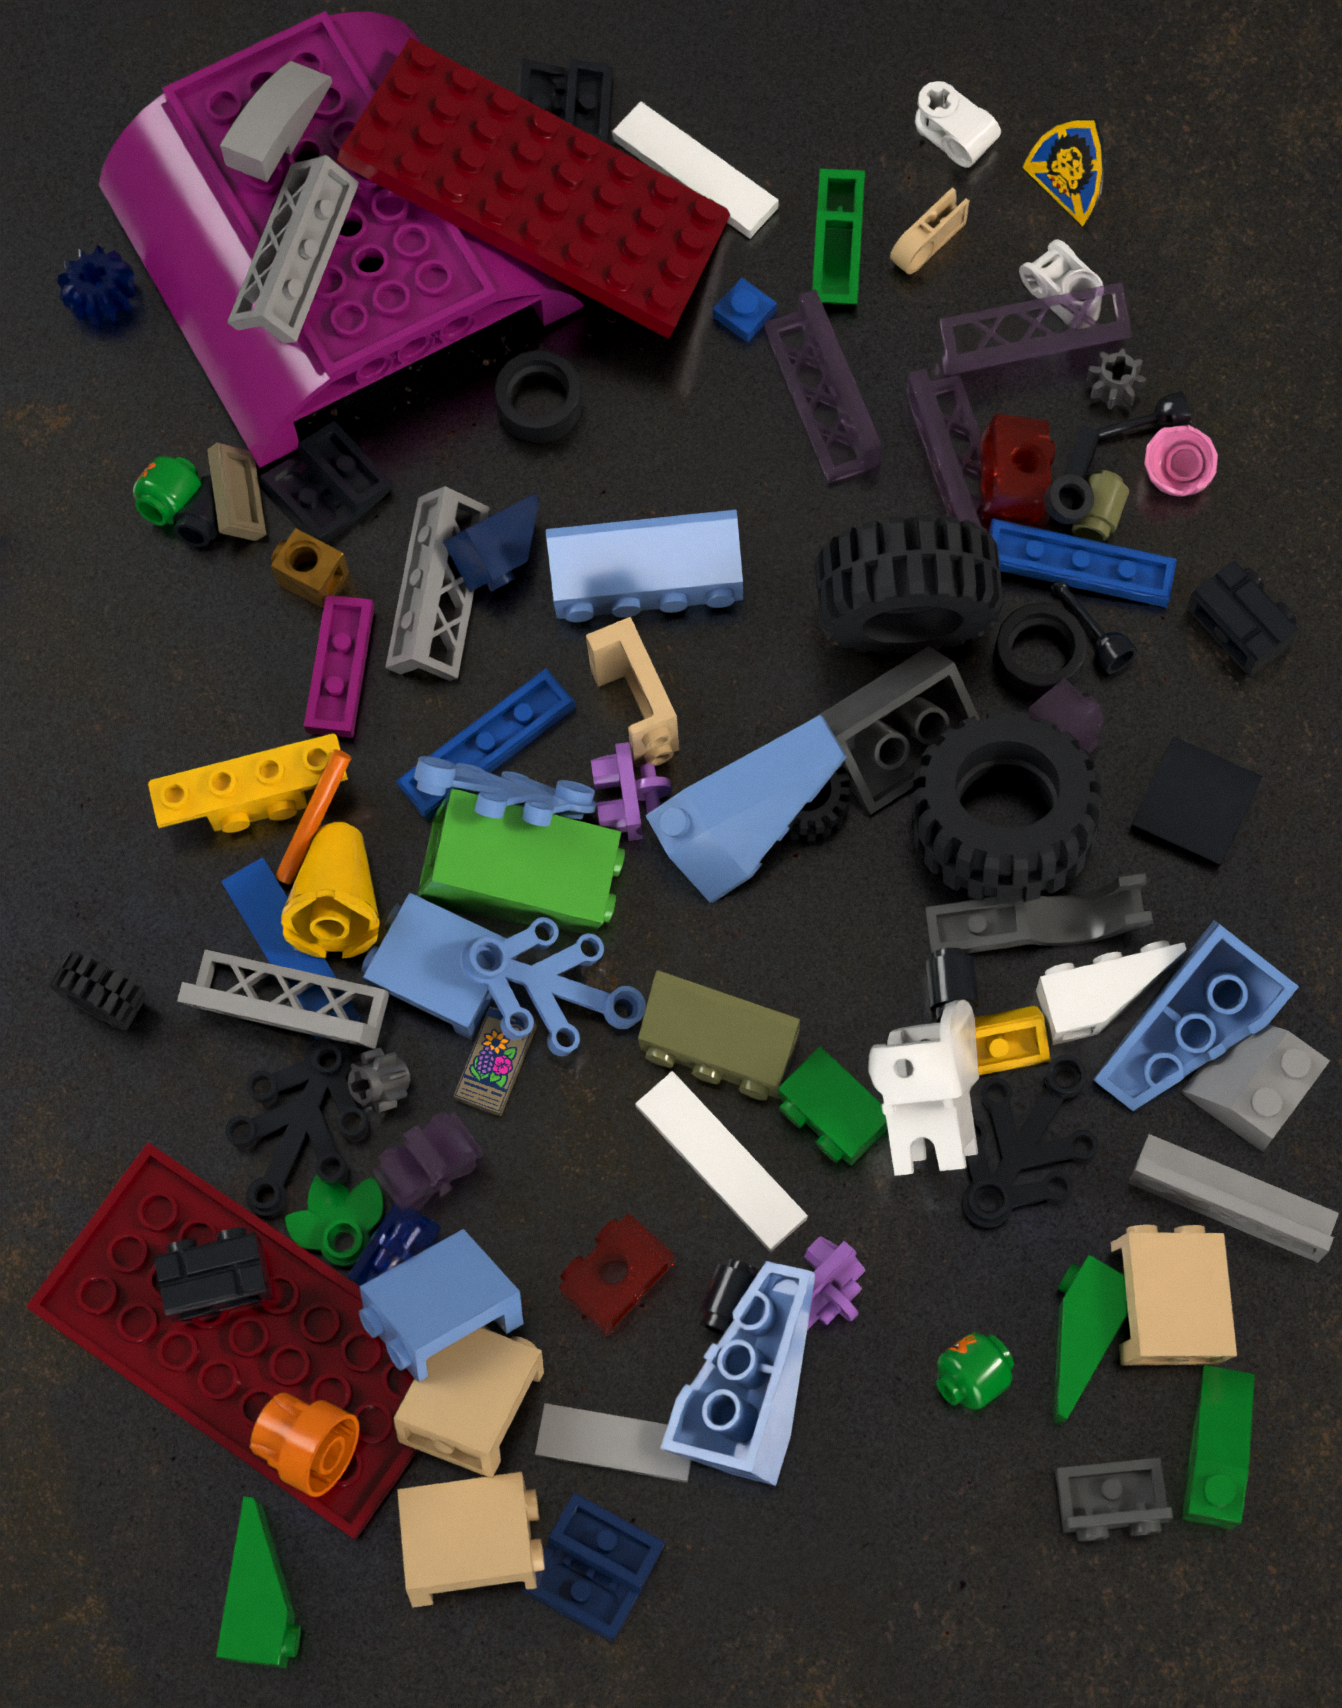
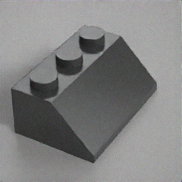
M929 646L819 714L825 718L847 756L842 762V772L848 773L850 790L870 815L913 788L916 768L921 766V756L928 746L936 745L938 735L950 727L955 731L958 730L959 722L975 716L977 721L980 720L954 661Z

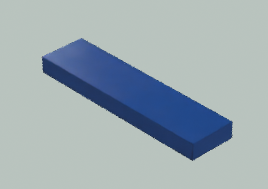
M992 519L989 533L998 546L1001 572L1051 583L1063 582L1070 587L1161 607H1167L1170 601L1177 561L1175 558L1002 520Z
M545 668L429 755V757L440 758L455 765L458 763L474 765L491 773L576 709V702L549 670ZM416 766L396 780L397 787L425 821L434 816L451 788L467 791L466 789L450 787L446 789V793L443 796L424 793L416 788L418 783L414 778Z
M263 857L221 881L270 964L336 978L325 958L313 957L298 951L285 940L281 923V912L288 897ZM287 979L291 987L300 983L299 981ZM313 985L297 996L304 1010L316 1012L330 1003L321 986ZM332 989L337 998L345 993ZM351 1001L342 1006L349 1020L357 1022L361 1020ZM335 1011L329 1014L330 1016L338 1017ZM314 1036L316 1040L323 1038L319 1036Z

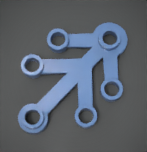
M419 757L414 778L418 781L416 788L427 794L443 796L446 793V789L450 787L480 792L478 793L474 811L486 817L503 818L506 806L525 802L521 819L537 826H550L554 813L572 819H582L584 813L595 812L597 805L593 800L595 790L578 782L560 780L557 782L555 789L516 772L503 771L501 777L474 765L464 763L455 765L436 757Z
M547 917L537 918L526 930L501 942L489 936H479L470 940L464 946L460 955L461 969L471 982L487 986L503 1015L500 1023L501 1031L511 1040H520L529 1034L533 1029L534 1019L527 1009L520 1007L507 980L525 987L549 1031L546 1040L547 1046L557 1056H566L575 1050L579 1045L580 1035L573 1025L568 1024L554 997L603 1013L606 1021L618 1029H628L634 1026L645 1014V999L633 987L621 986L610 994L558 976L577 965L591 966L602 957L604 944L595 934H583L572 946L532 966L513 960V958L531 948L536 950L548 949L557 940L559 935L558 927L553 920ZM535 928H545L549 934V940L539 939L536 936ZM581 943H588L593 947V957L583 954ZM478 955L486 956L490 960L491 968L482 969L477 964L476 957ZM615 1003H620L626 1007L628 1012L627 1018H622L615 1012ZM510 1017H519L524 1023V1030L517 1031L513 1029L510 1024ZM558 1032L565 1033L569 1037V1047H563L557 1042L556 1034Z

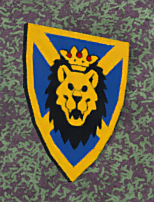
M1075 119L1055 126L1041 136L1030 151L1022 167L1083 227L1086 226L1096 208L1104 181L1106 156L1104 154V139L1100 133L1097 119Z

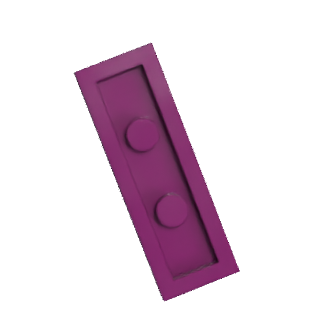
M326 595L304 721L306 733L319 735L335 734L339 737L353 738L375 608L372 599Z

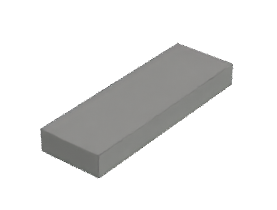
M544 1403L535 1450L536 1457L688 1483L692 1461L661 1449L668 1424Z

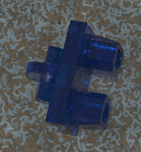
M397 1199L378 1230L374 1232L370 1242L347 1277L359 1286H362L397 1265L406 1262L408 1259L429 1248L441 1229L440 1225Z

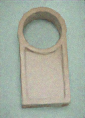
M952 187L899 238L891 251L890 260L907 274H912L920 269L926 261L966 224L969 200L965 199L957 206L956 190Z

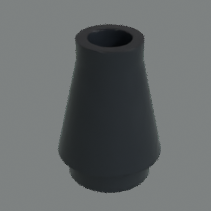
M209 475L201 478L199 489L173 517L175 524L174 534L184 543L195 547L207 546L210 540L217 537L218 533L212 479Z

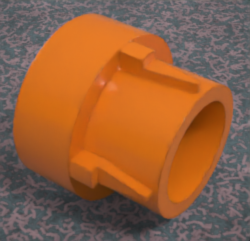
M284 1392L275 1395L259 1415L252 1432L250 1449H252L255 1455L267 1460L268 1465L278 1469L279 1477L283 1482L312 1497H319L329 1491L346 1470L357 1445L359 1422L354 1415L325 1400H319L310 1405Z

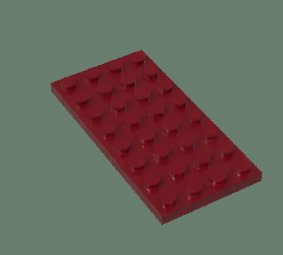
M411 37L340 148L336 159L337 163L667 339L670 338L731 215L726 207L712 199L701 195L673 178L664 175Z
M147 1142L26 1306L27 1309L354 1540L359 1537L418 1451L415 1448L398 1442L394 1417L415 1378L406 1368L399 1370L395 1366L387 1352L386 1344L379 1336L373 1338L365 1330L359 1317V1311L363 1309L360 1287L149 1142ZM244 1227L247 1229V1234L256 1232L263 1243L273 1299L173 1323L164 1312L154 1260L155 1256L167 1253V1245L177 1241L193 1239L197 1240V1245L217 1241V1233L231 1228ZM285 1392L310 1405L316 1401L325 1400L358 1419L359 1436L354 1454L336 1484L319 1497H312L283 1482L279 1477L278 1469L268 1465L267 1460L255 1455L252 1449H250L251 1436L256 1421L262 1410L275 1395Z

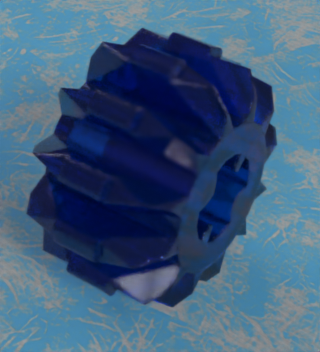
M97 244L94 252L89 255L79 248V259L77 261L64 259V269L66 272L57 275V283L61 290L60 299L64 307L71 309L75 318L81 321L89 317L90 322L97 326L103 316H107L108 319L115 323V311L117 310L130 312L131 304L128 298L136 296L137 291L133 281L134 272L130 264L123 262L121 255L116 250L105 254L104 249Z

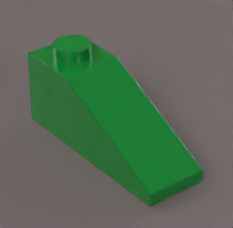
M1088 1255L1082 1267L1072 1262L1057 1288L1066 1294L1059 1306L1053 1414V1421L1061 1426L1069 1417L1128 1314L1125 1276L1091 1255Z
M1209 1365L1202 1366L1181 1520L1227 1529H1234L1242 1523L1249 1472L1255 1374Z
M243 1496L216 1657L227 1661L287 1668L288 1657H296L301 1626L294 1624V1609L262 1503L255 1498Z

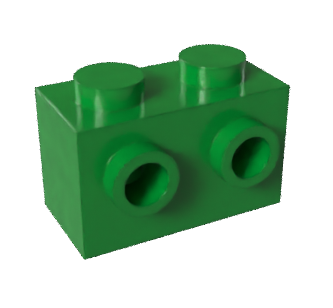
M821 1046L778 1088L779 1098L783 1101L779 1106L782 1113L798 1128H801L806 1123L819 1136L815 1141L817 1146L835 1163L843 1158L852 1166L888 1129L886 1114H883L882 1104Z

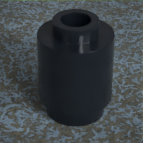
M943 948L933 953L934 958L925 962L930 1010L935 1012L936 1021L940 1023L947 1004L957 1000L969 1002L975 1018V1008L979 1005L974 958L963 954V949Z
M730 1259L727 1266L717 1264L699 1310L703 1313L700 1325L723 1336L734 1320L732 1314L734 1309L754 1281L758 1269L735 1259Z

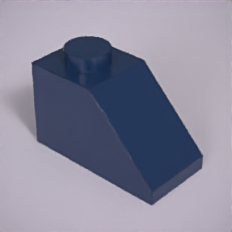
M535 493L443 542L470 592L487 584L490 592L516 579L511 570L528 561L539 506V499Z

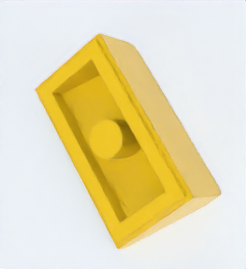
M1029 1006L975 1017L979 1075L1051 1061L1044 1015L1038 1006Z

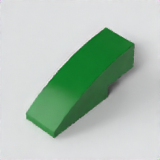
M820 169L812 303L857 305L865 171Z

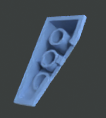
M819 715L685 788L645 816L668 857L710 903H714L755 874L762 865L760 863L761 859L777 840H782L790 829L788 825L806 803L812 802L847 756L825 718Z
M1213 920L1184 956L1093 1080L1134 1111L1183 1080L1186 1075L1211 1059L1214 1060L1227 1052V1049L1251 1034L1254 1035L1268 1026L1299 986L1221 924Z
M765 1262L732 1313L734 1320L719 1343L717 1345L712 1343L704 1355V1358L707 1359L706 1363L692 1384H685L677 1396L661 1446L662 1450L732 1475L776 1486L791 1437L816 1275L814 1272L773 1262Z

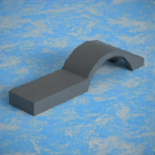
M1146 874L1118 877L1113 883L1086 893L1068 896H1040V899L1024 902L1023 897L1011 898V904L996 903L997 897L983 898V901L975 899L925 907L931 954L934 958L933 953L935 951L952 947L963 949V954L1029 944L1039 946L1083 944L1103 940L1153 924L1152 912H1144L1140 889L1147 886Z

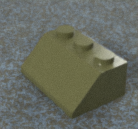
M657 970L638 1041L640 1051L645 1052V1058L654 1064L672 1068L674 1063L693 1069L692 1075L705 1082L719 1084L722 1079L740 1086L738 1090L741 1093L757 1100H767L768 1096L780 1099L778 1088L787 1080L799 1047L800 1019Z

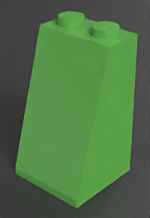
M451 788L434 814L417 891L418 897L450 912L531 925L537 918L547 917L556 923L558 930L582 934H594L603 922H610L616 902V895L609 893L612 877L619 876L625 856V849L618 848L621 831L554 814L552 815L550 826L533 825L521 819L524 807L515 804L506 806L503 818L486 817L474 811L478 795Z

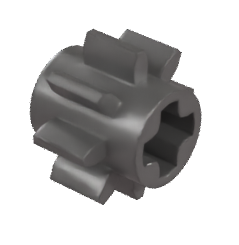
M1125 349L1110 355L1102 351L1098 360L1099 367H1089L1087 380L1095 383L1090 397L1092 399L1099 397L1107 404L1108 409H1112L1114 405H1120L1124 402L1129 407L1132 406L1135 398L1134 391L1142 392L1146 382L1145 377L1138 375L1143 361L1141 359L1134 361L1126 354ZM1112 377L1119 378L1121 381L1114 380Z
M381 1048L361 1053L362 1061L351 1064L352 1070L348 1076V1087L352 1097L362 1104L363 1108L374 1105L377 1113L397 1107V1100L407 1097L406 1090L410 1084V1074L407 1065L401 1058L397 1057L395 1052L384 1055Z

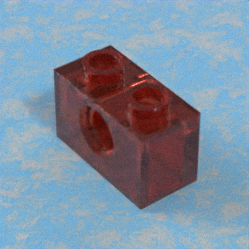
M996 413L980 436L982 518L1036 526L1046 512L1044 504L1045 491L1054 482L1051 481V465L1055 457V442L1050 440L1049 421Z
M629 1213L620 1222L615 1218L609 1221L595 1238V1242L599 1245L586 1259L581 1255L577 1256L560 1276L564 1281L559 1287L562 1297L605 1337L612 1332L675 1263L674 1254ZM609 1261H620L627 1266L628 1272L620 1282L608 1283L599 1276L604 1264Z

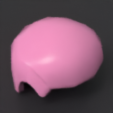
M1190 425L1164 427L1155 434L1146 446L1144 465L1150 481L1160 491L1171 496L1183 497L1196 494L1210 484L1216 474L1218 454L1211 438L1197 428Z

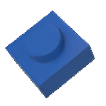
M741 278L714 306L713 318L748 343L777 312V303L747 280Z

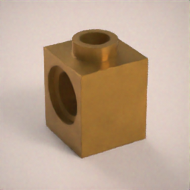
M297 528L294 529L287 541L282 540L276 546L271 557V568L277 584L323 609L326 595L334 596L349 573L343 552ZM304 562L317 563L310 571H296L298 566Z

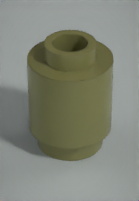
M1100 470L1096 474H1089L1084 478L1092 488L1094 505L1089 514L1077 523H1073L1071 531L1076 537L1106 543L1108 537L1116 532L1129 495V489L1123 483V479L1116 473ZM1078 498L1073 510H1077L1079 507Z

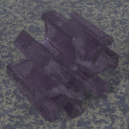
M445 1111L437 1113L423 1130L418 1125L408 1130L403 1135L407 1141L397 1147L386 1149L378 1158L382 1164L372 1169L375 1177L402 1213L408 1208L411 1212L420 1210L434 1193L438 1198H441L453 1189L450 1182L461 1176L469 1175L477 1167L475 1160L484 1155L481 1146L455 1112H452L449 1116Z

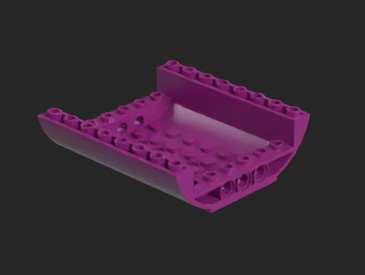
M324 11L163 87V94L144 108L124 129L112 146L102 168L99 180L100 189L259 468L298 449L299 440L294 425L295 421L529 305L532 306L543 326L584 307L574 288L337 163L359 181L344 223L356 222L362 228L353 236L338 235L297 342L284 344L261 326L236 330L227 323L290 165L297 163L295 162L297 156L307 151L315 152L319 157L327 155L336 162L340 148L409 38L411 37L421 43L417 34L406 23L390 15L375 12H346L328 15ZM289 61H293L331 76L332 84L291 155L287 153L282 155L268 182L225 165L220 147L221 142L250 99L277 70ZM306 178L303 179L301 186L305 183ZM375 257L383 261L382 267L375 272L368 273L358 268L359 264L366 258ZM257 301L253 304L251 310H254Z

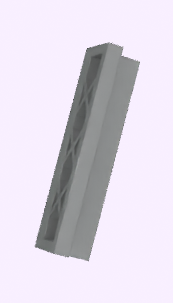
M327 155L290 165L227 321L234 329L242 330L261 326L284 344L297 342L359 185L358 180ZM306 178L305 183L301 186L303 179ZM257 301L254 310H251L253 304Z
M446 486L418 497L385 668L400 675L420 668L448 681L457 679L459 675L474 590L471 592L468 590L461 576L456 579L454 578L447 564L449 552L443 542L461 532L455 521L457 508L473 515L471 526L488 518L490 507ZM446 591L455 606L454 617L448 622L439 607L440 596ZM440 635L447 649L445 663L429 657L432 638Z
M205 949L196 985L182 982L177 1001L196 1009L375 1049L390 992L385 989ZM216 963L231 966L239 980L238 984L226 992L210 988ZM243 969L254 971L255 973L246 977ZM268 975L276 976L285 992L271 1002L260 1000L252 987ZM287 979L299 981L300 983L291 987ZM313 985L321 986L330 1002L316 1012L304 1010L297 998L299 994ZM332 989L346 993L337 998ZM245 991L247 996H242L239 994ZM358 995L373 998L367 1024L349 1020L342 1006ZM290 1001L293 1007L284 1004ZM335 1011L338 1017L330 1016L329 1014Z
M1150 1134L1146 1138L1129 1184L1317 1263L1329 1252L1334 1239L1331 1233L1338 1218V1212Z

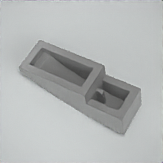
M289 61L277 70L250 99L221 142L220 147L225 165L268 182L284 153L291 155L330 88L332 77L293 61Z

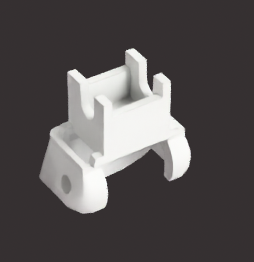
M957 1000L947 1004L940 1023L915 1025L892 1030L889 1034L887 1045L884 1043L871 1047L868 1071L874 1087L883 1095L884 1103L882 1104L883 1114H886L895 1176L912 1174L914 1172L913 1161L926 1159L925 1138H928L934 1144L940 1171L965 1169L967 1167L965 1156L978 1154L969 1093L971 1087L979 1079L975 1018L969 1002Z

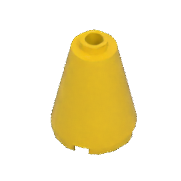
M333 822L317 830L281 912L283 936L298 951L318 958H326L327 951L342 952V958H351L368 951L377 941L380 921L364 839L361 832L348 823Z

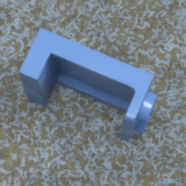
M409 892L403 905L397 903L391 910L385 924V930L388 932L380 947L374 945L366 955L362 965V972L365 973L363 979L367 986L389 991L390 995L452 1024L455 1033L473 1040L494 999L487 986L477 985L464 975L460 966V955L464 946L473 938L489 936L500 942L506 938ZM478 955L476 957V962L482 969L491 968L490 960L486 956Z
M464 1229L360 1286L363 1309L359 1311V1317L365 1330L373 1338L379 1336L386 1344L387 1352L395 1366L399 1370L406 1368L417 1382L428 1377L426 1360L430 1356L494 1320L506 1334L523 1325L520 1291Z

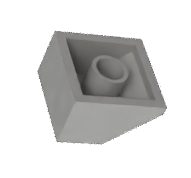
M1270 1024L1254 1035L1251 1034L1233 1045L1221 1056L1214 1060L1211 1059L1200 1066L1181 1091V1094L1261 1152H1264L1330 1062L1329 1059L1288 1030Z

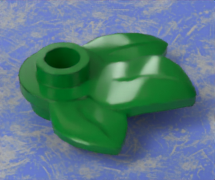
M316 1174L308 1193V1210L297 1211L285 1217L287 1230L296 1244L307 1250L321 1251L325 1259L331 1264L338 1267L356 1265L368 1253L370 1247L369 1232L380 1222L383 1215L384 1205L381 1189L376 1180L371 1177L359 1183L350 1192L342 1183L328 1185ZM343 1235H351L354 1237L353 1246L346 1251L337 1249V1240Z

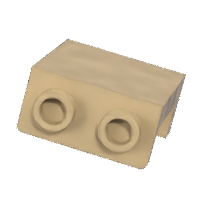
M631 617L587 634L586 640L590 668L597 686L600 687L625 677L644 720L628 727L631 756L635 767H640L644 764H654L657 766L672 758L674 752L679 751L677 715Z
M1136 1225L1128 1227L1126 1229L1127 1234L1111 1242L1112 1253H1122L1131 1338L1119 1344L1121 1365H1217L1237 1356L1224 1233H1205V1227L1201 1225L1177 1227L1174 1229V1233H1158L1157 1226Z
M484 1325L426 1360L428 1377L420 1382L414 1379L394 1417L399 1443L493 1478L501 1462L499 1446L531 1382H540L544 1374L542 1350L537 1349L533 1343L522 1337L513 1336L508 1338L490 1331Z
M522 1472L495 1475L493 1478L481 1477L397 1489L405 1585L412 1607L433 1605V1593L517 1581L525 1582L526 1590L537 1588L535 1571L545 1570L541 1538L532 1539L530 1521L539 1520L536 1490H526Z

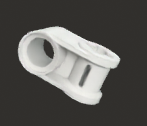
M935 81L927 84L920 91L918 99L919 109L916 112L915 118L917 131L942 149L958 165L965 168L971 167L1001 135V129L996 120L987 111L977 107L961 95L951 85Z
M1056 239L1048 245V251L1033 263L1026 262L1020 266L1019 274L1026 288L1035 297L1041 299L1066 325L1082 329L1093 325L1098 320L1103 294L1102 280L1075 255L1066 243ZM1084 297L1088 299V301L1081 302L1076 301L1073 298Z

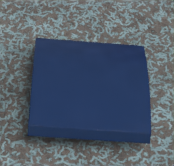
M574 1492L548 1537V1544L543 1551L545 1570L535 1571L537 1588L526 1590L524 1584L522 1593L607 1641L614 1643L665 1546V1542Z

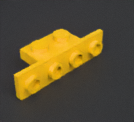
M329 734L150 780L148 786L157 826L162 828L207 816L215 832L222 830L226 833L242 831L248 828L251 822L269 818L270 820L279 821L291 818L297 814V810L307 808L304 791L316 788L333 750H341L338 738L335 734ZM346 771L341 781L348 780Z

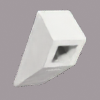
M1157 941L1140 949L1141 953L1122 957L1121 952H1111L1096 957L1091 965L1074 968V964L1065 963L1047 969L1045 975L1040 976L1036 992L1051 1045L1098 1035L1178 966L1186 952L1185 943L1170 946L1169 941Z

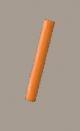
M333 750L275 874L277 880L285 884L293 883L350 763L351 756L341 750Z

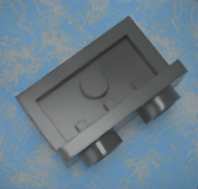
M1161 1457L1061 1467L1055 1470L1063 1534L1077 1532L1078 1541L1109 1538L1108 1529L1129 1527L1130 1536L1156 1534L1162 1532L1161 1524L1168 1523L1173 1519L1172 1507L1167 1505Z

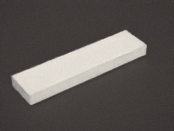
M642 102L612 131L613 141L645 164L726 207L731 214L727 223L749 239L779 208V200Z
M673 1071L635 1103L636 1108L770 1253L807 1220L808 1215Z

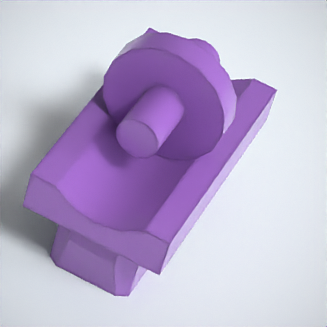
M630 742L615 744L616 754L591 760L595 790L621 787L623 799L597 802L599 825L621 832H628L629 841L643 839L638 800L645 801L646 811L650 813L660 806V798L672 792L671 781L666 777L656 776L654 764L642 765L640 767L642 779L635 781Z
M818 1237L804 1255L807 1263L815 1269L814 1273L816 1274L807 1330L818 1319L825 1325H828L838 1314L848 1321H852L858 1315V1311L850 1301L862 1290L855 1281L865 1272V1269L855 1257L857 1254L855 1250L845 1241L837 1246L823 1237Z

